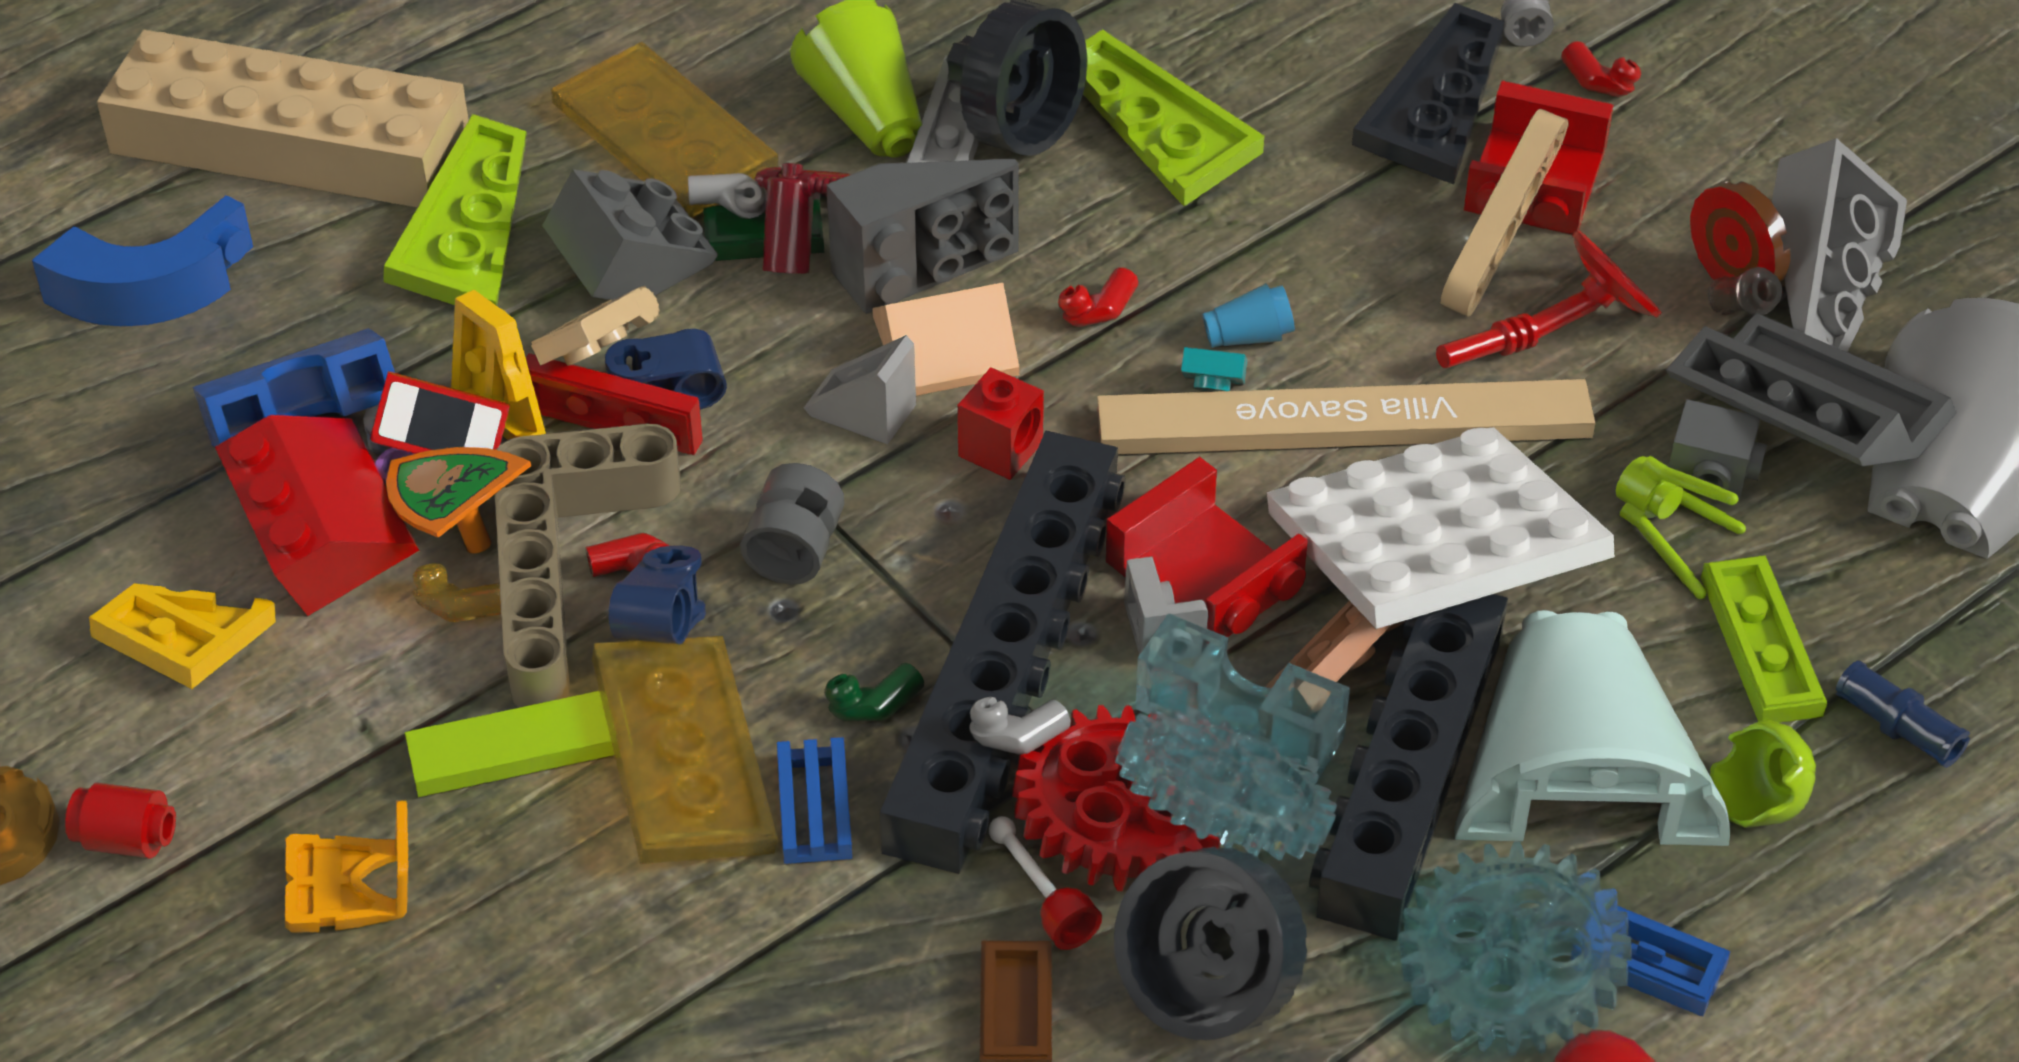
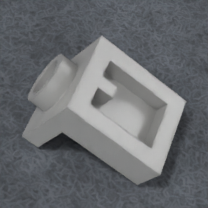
M1153 557L1127 560L1124 605L1141 661L1164 657L1177 658L1190 653L1202 652L1205 649L1208 610L1205 602L1198 600L1175 604L1171 584L1169 581L1160 582Z

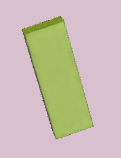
M1766 555L1704 563L1701 581L1707 591L1708 598L1757 720H1772L1781 723L1823 717L1827 700Z
M603 690L405 732L418 797L617 755L616 740Z

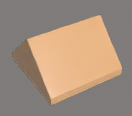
M1003 283L873 308V318L883 345L905 335L914 343L916 396L976 384L990 367L1012 377L1019 376V362Z

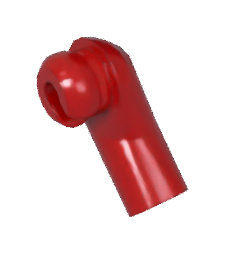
M1118 267L1113 270L1099 293L1089 295L1087 288L1079 284L1075 289L1072 286L1065 288L1058 298V305L1064 311L1063 319L1076 327L1117 319L1138 287L1139 281L1137 276L1127 268Z
M639 533L587 546L585 551L592 577H597L621 570L631 573L642 561L646 553L656 548L670 545L647 533Z

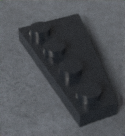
M1454 3L1353 128L1352 146L1454 185L1502 41L1505 21Z

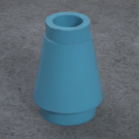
M1265 283L1214 308L1212 311L1202 313L1205 331L1211 348L1221 345L1232 346L1282 341V335L1295 331L1290 303L1283 285L1269 288Z

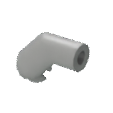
M746 174L688 176L689 205L720 204L738 217L745 219L755 218L766 209V191L759 186L758 182Z
M994 697L978 700L970 711L972 722L969 728L973 737L981 745L1020 755L1030 753L1070 727V717L1067 710L1060 702L1053 699L1022 718L1008 715L1006 704L1001 700L997 702Z

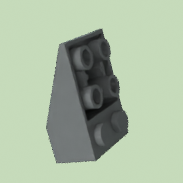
M1015 159L877 164L827 184L831 272L865 314L873 312L874 307L899 302L911 295L950 281L957 276L991 262L1001 260L1019 251V164Z

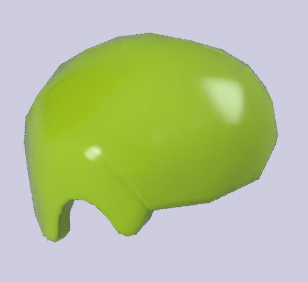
M1772 720L1758 721L1743 728V730L1731 733L1728 737L1733 742L1731 752L1726 758L1713 763L1710 768V777L1725 803L1729 821L1745 828L1790 821L1804 809L1814 787L1816 764L1810 747L1792 727Z

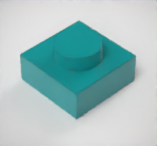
M1184 347L1181 372L1184 378L1194 379V389L1209 392L1230 391L1231 383L1245 385L1248 360L1245 354Z

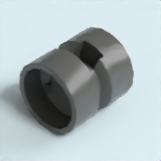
M781 464L772 469L764 483L756 503V509L749 520L740 543L741 555L748 566L767 579L789 585L802 584L815 578L830 544L829 538L836 528L844 507V493L838 482L826 472L806 464Z

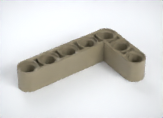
M641 424L522 436L509 439L497 448L499 451L527 459L532 465L495 494L503 653L510 694L513 703L518 708L569 696L570 682L558 518L656 508L673 501L680 493L681 478L677 441L674 434L668 428L658 424Z

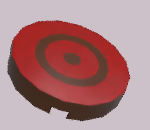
M1730 180L1719 182L1705 189L1695 199L1690 214V227L1696 253L1710 277L1727 292L1742 298L1760 296L1774 289L1785 279L1791 262L1790 248L1783 251L1781 236L1787 233L1784 221L1771 200L1753 185L1743 181L1737 184L1730 183Z

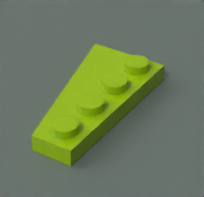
M1102 29L1085 40L1087 74L1083 95L1183 207L1263 154V134Z

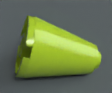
M844 0L825 8L815 16L819 24L807 35L801 29L793 40L790 56L796 72L875 155L896 158L907 154L912 150L919 128L923 125L894 14L886 4L884 8L879 7L875 0Z

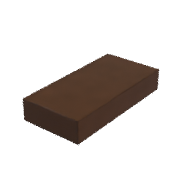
M981 941L980 1062H1052V941Z

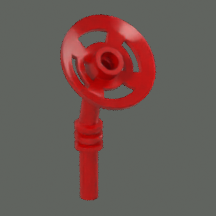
M1576 229L1572 233L1575 248L1589 273V276L1581 283L1584 287L1581 292L1532 316L1527 313H1521L1515 317L1512 316L1505 320L1494 322L1490 330L1439 345L1436 348V358L1440 366L1447 369L1497 352L1502 356L1521 352L1535 347L1539 338L1596 311L1601 305L1607 309L1614 301L1621 303L1631 310L1654 318H1658L1662 312L1596 244L1579 229Z

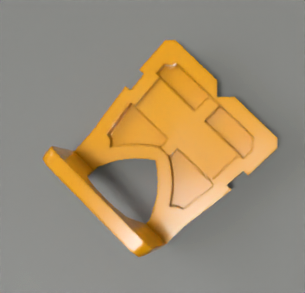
M396 801L395 839H371L335 835V839L320 838L319 834H291L286 838V881L288 882L285 885L286 929L290 932H319V927L335 926V931L404 917L407 912L408 821L406 801ZM397 861L396 898L380 894L362 881L365 876L375 869Z

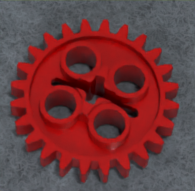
M1098 705L1095 719L1089 720L1083 713L1075 709L1071 713L1069 729L1030 753L1020 755L1012 797L1017 798L1014 815L1016 819L1026 820L1023 835L1026 840L1043 838L1040 856L1043 859L1060 853L1065 856L1062 873L1068 874L1082 866L1088 869L1087 881L1089 885H1095L1102 875L1106 874L1112 876L1116 891H1123L1127 878H1137L1140 873L1158 860L1201 848H1220L1221 843L1227 842L1236 802V796L1229 794L1233 780L1232 775L1219 773L1222 762L1220 754L1202 756L1206 741L1203 736L1187 741L1181 738L1184 723L1179 721L1167 729L1158 726L1159 712L1153 711L1147 716L1145 721L1135 719L1132 707L1126 705L1122 711L1121 718H1112L1104 705Z

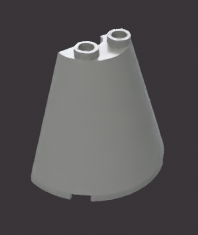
M1990 298L1955 299L1948 308L1933 312L1927 308L1918 313L1899 331L1889 348L1885 369L1951 397L1957 413L1918 458L1873 465L1867 511L1908 528L1916 521L1931 522L1940 528L1945 543L1988 559L2019 533V304Z

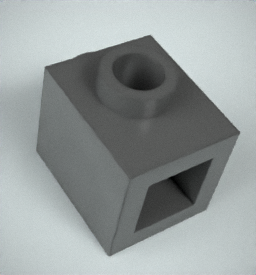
M1686 399L1673 443L1669 467L1737 494L1739 503L1745 479L1758 481L1767 444L1755 442L1760 419L1751 414Z

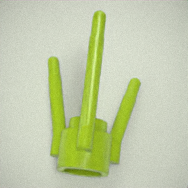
M1652 456L1638 457L1625 468L1616 485V497L1626 503L1619 515L1636 526L1692 594L1698 599H1703L1707 594L1706 589L1648 518L1657 516L1660 519H1666L1673 514L1680 504L1717 525H1721L1736 534H1743L1746 527L1742 522L1684 491L1683 488L1729 505H1735L1738 502V495L1715 484L1670 468Z

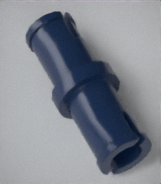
M1860 660L1853 662L1838 680L1835 689L1837 691L1835 693L1836 696L1848 701L1878 721L1881 732L1891 739L1896 740L1902 737L1937 760L1938 764L1945 768L1953 765L1965 751L1970 741V737H1968L1970 732L1965 728L1958 727L1924 704V696L1912 688L1900 689L1868 668L1867 664Z

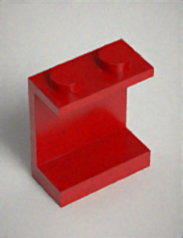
M1501 81L1496 94L1493 123L1480 162L1472 160L1469 167L1464 211L1482 214L1531 119L1538 109H1543L1567 119L1568 127L1562 145L1521 223L1572 235L1576 229L1580 228L1607 148L1614 104Z
M1199 456L1107 519L1106 562L1126 578L1127 560L1153 557L1160 582L1169 581L1171 584L1175 604L1198 600L1205 602L1208 610L1205 643L1214 648L1233 633L1240 634L1246 631L1254 623L1258 615L1279 600H1289L1300 590L1306 578L1305 566L1308 540L1298 533L1276 550L1271 549L1215 505L1217 469Z

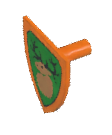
M454 447L424 451L391 460L386 478L388 499L403 521L437 538L457 524L467 551L473 554L480 553L490 547L491 540L478 507L532 465L527 459L490 448Z

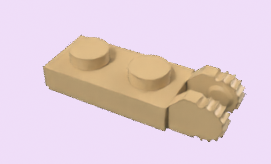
M641 286L617 299L604 302L531 342V347L540 365L563 356L567 366L572 365L601 351L600 348L627 336L626 332L629 330V321L640 328L656 320L660 312L657 298L650 291V288L647 289L646 286Z

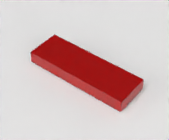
M528 353L526 356L541 415L592 429L658 424L668 428L674 434L678 452L695 455L700 447L703 437L698 397L573 364L567 366L565 362L551 360L540 365L535 354Z

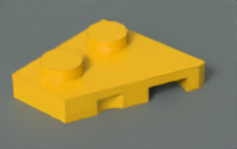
M476 290L455 298L451 388L510 404L502 435L507 440L522 436L546 434L516 320Z
M134 583L89 617L90 632L92 638L193 689L276 623L275 603L268 599L255 598L251 609L216 605V593L195 590L176 592L162 586Z

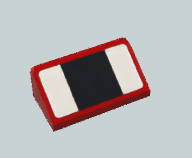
M388 371L372 426L370 440L377 444L415 454L454 447H480L497 450L501 443L510 404Z

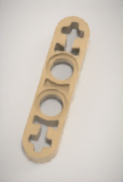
M1538 109L1534 114L1446 281L1440 301L1442 306L1467 317L1471 316L1475 311L1562 145L1568 127L1567 119L1543 109Z

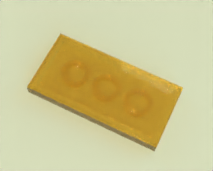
M642 41L551 88L553 104L642 181L645 182L646 179L652 178L670 186L677 194V201L690 218L703 212V207L715 204L689 205L688 176L743 173L755 180L754 178L758 171L770 167H779L778 154Z
M723 636L686 638L680 645L641 641L594 643L592 654L593 667L640 864L774 854L778 837Z

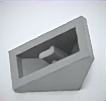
M905 335L832 369L804 406L805 411L813 418L888 445L916 406L914 343Z

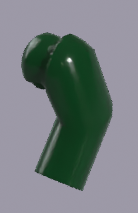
M905 662L901 663L875 687H860L859 681L854 675H837L828 681L824 694L830 702L828 706L829 711L842 721H883L890 718L923 689L925 682L920 672L914 666Z

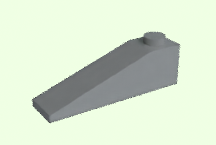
M1835 138L1779 159L1772 203L1781 215L1787 232L1781 236L1783 251L1790 248L1791 262L1784 280L1793 329L1848 352L1864 320L1861 307L1867 296L1877 294L1883 282L1878 274L1885 262L1894 260L1900 248L1907 199L1841 141Z

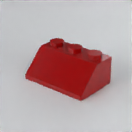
M269 415L215 446L275 577L307 616L420 551L406 522L398 516L391 506L386 483L352 419Z

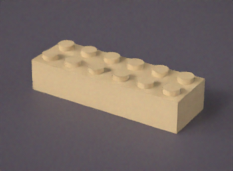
M149 30L142 31L97 100L110 154L417 208L469 121L463 83Z

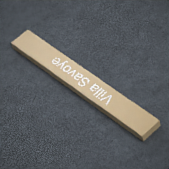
M1586 379L1102 395L1097 398L1100 443L1118 447V454L1434 444L1460 437L1463 432L1469 429L1492 427L1509 441L1593 438L1595 419Z

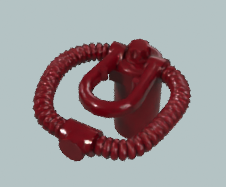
M783 163L782 168L780 166L770 167L757 172L754 178L755 181L767 191L763 271L809 274L814 199H820V194L822 197L827 196V184L851 174L803 170V166L798 163Z

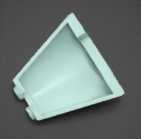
M1547 610L1536 611L1525 617L1522 622L1523 630L1513 638L1507 649L1454 828L1455 840L1524 841L1531 800L1660 802L1662 805L1657 822L1660 844L1729 846L1730 826L1725 803L1635 638L1628 630L1626 619L1615 612L1556 614Z

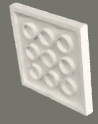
M1494 427L1469 429L1457 438L1432 445H1414L1398 455L1377 461H1358L1349 465L1346 470L1318 478H1299L1291 482L1287 487L1267 492L1269 515L1291 538L1299 533L1308 540L1307 555L1376 629L1614 558V535Z

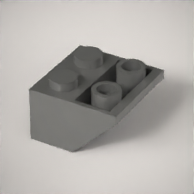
M572 169L542 225L592 297L614 300L641 286H646L647 289L650 288V291L655 296L712 265L718 255L702 234V227L689 217L677 201L676 192L670 186L652 178L646 179L645 182L622 178L607 170L593 173Z

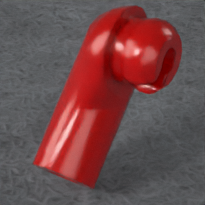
M1582 41L1572 42L1567 45L1561 54L1564 64L1581 87L1586 90L1620 98L1635 90L1634 83L1641 78V69L1634 61L1620 57L1613 62L1611 68L1606 67L1598 62Z

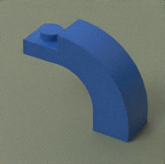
M225 195L187 228L167 240L144 246H119L102 241L73 226L33 258L32 263L43 301L48 306L70 317L89 323L108 326H141L180 318L202 309L221 298L231 290L226 270L241 260L253 248L244 204Z

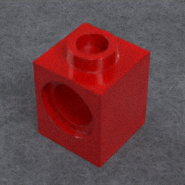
M990 367L957 405L958 457L1011 480L1038 449L1042 440L1044 390Z

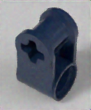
M684 329L671 334L642 339H625L613 344L605 354V368L608 374L698 397L700 410L711 407L720 401L726 393L727 383L712 338L705 331L699 329ZM628 356L632 357V371H630L626 364Z
M682 545L665 546L651 550L644 555L642 561L623 581L618 582L613 589L609 604V626L614 638L618 640L678 645L685 641L692 628L703 620L706 615L705 603L698 599L696 571L702 564L699 550Z

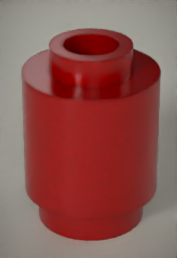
M94 783L90 788H77L69 800L65 818L68 839L72 842L81 843L82 847L87 851L148 859L154 858L162 846L166 847L170 844L176 827L175 809L173 806L168 805L163 791L106 783Z

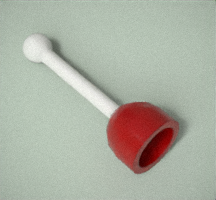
M1007 817L995 818L989 826L991 839L996 843L1005 844L1045 896L1040 911L1044 931L1056 947L1062 950H1071L1085 944L1096 934L1101 926L1102 914L1089 896L1077 888L1064 887L1056 889L1015 836L1016 827L1014 822Z

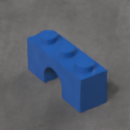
M368 328L194 386L193 390L211 444L215 447L269 415L312 417L319 414L336 412L347 416L379 405L388 371L395 373L385 339Z

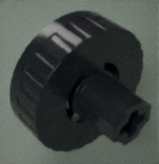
M1026 0L1004 2L998 8L992 10L980 24L974 37L966 35L960 42L953 43L946 59L949 71L947 79L955 86L961 87L960 104L962 106V115L970 133L974 135L975 139L986 145L1026 156L1037 155L1046 151L1062 137L1077 112L1086 82V42L1082 29L1076 19L1065 10ZM1014 101L1009 107H1007V104L1009 102Z
M1201 848L1158 860L1140 873L1133 881L1121 901L1114 929L1115 958L1120 977L1129 996L1152 1022L1162 1029L1184 1038L1214 1040L1262 1025L1264 1021L1276 1016L1280 1009L1289 1003L1304 973L1303 967L1307 959L1306 925L1302 919L1299 903L1295 900L1291 888L1268 863L1265 864L1258 857L1248 852L1238 851L1235 848ZM1201 906H1207L1197 911L1190 920L1186 932L1187 949L1182 950L1181 930L1184 921L1192 911ZM1205 973H1209V974L1214 975V976H1224V977H1223V978H1216V979H1209V978L1205 977L1204 975H1205Z

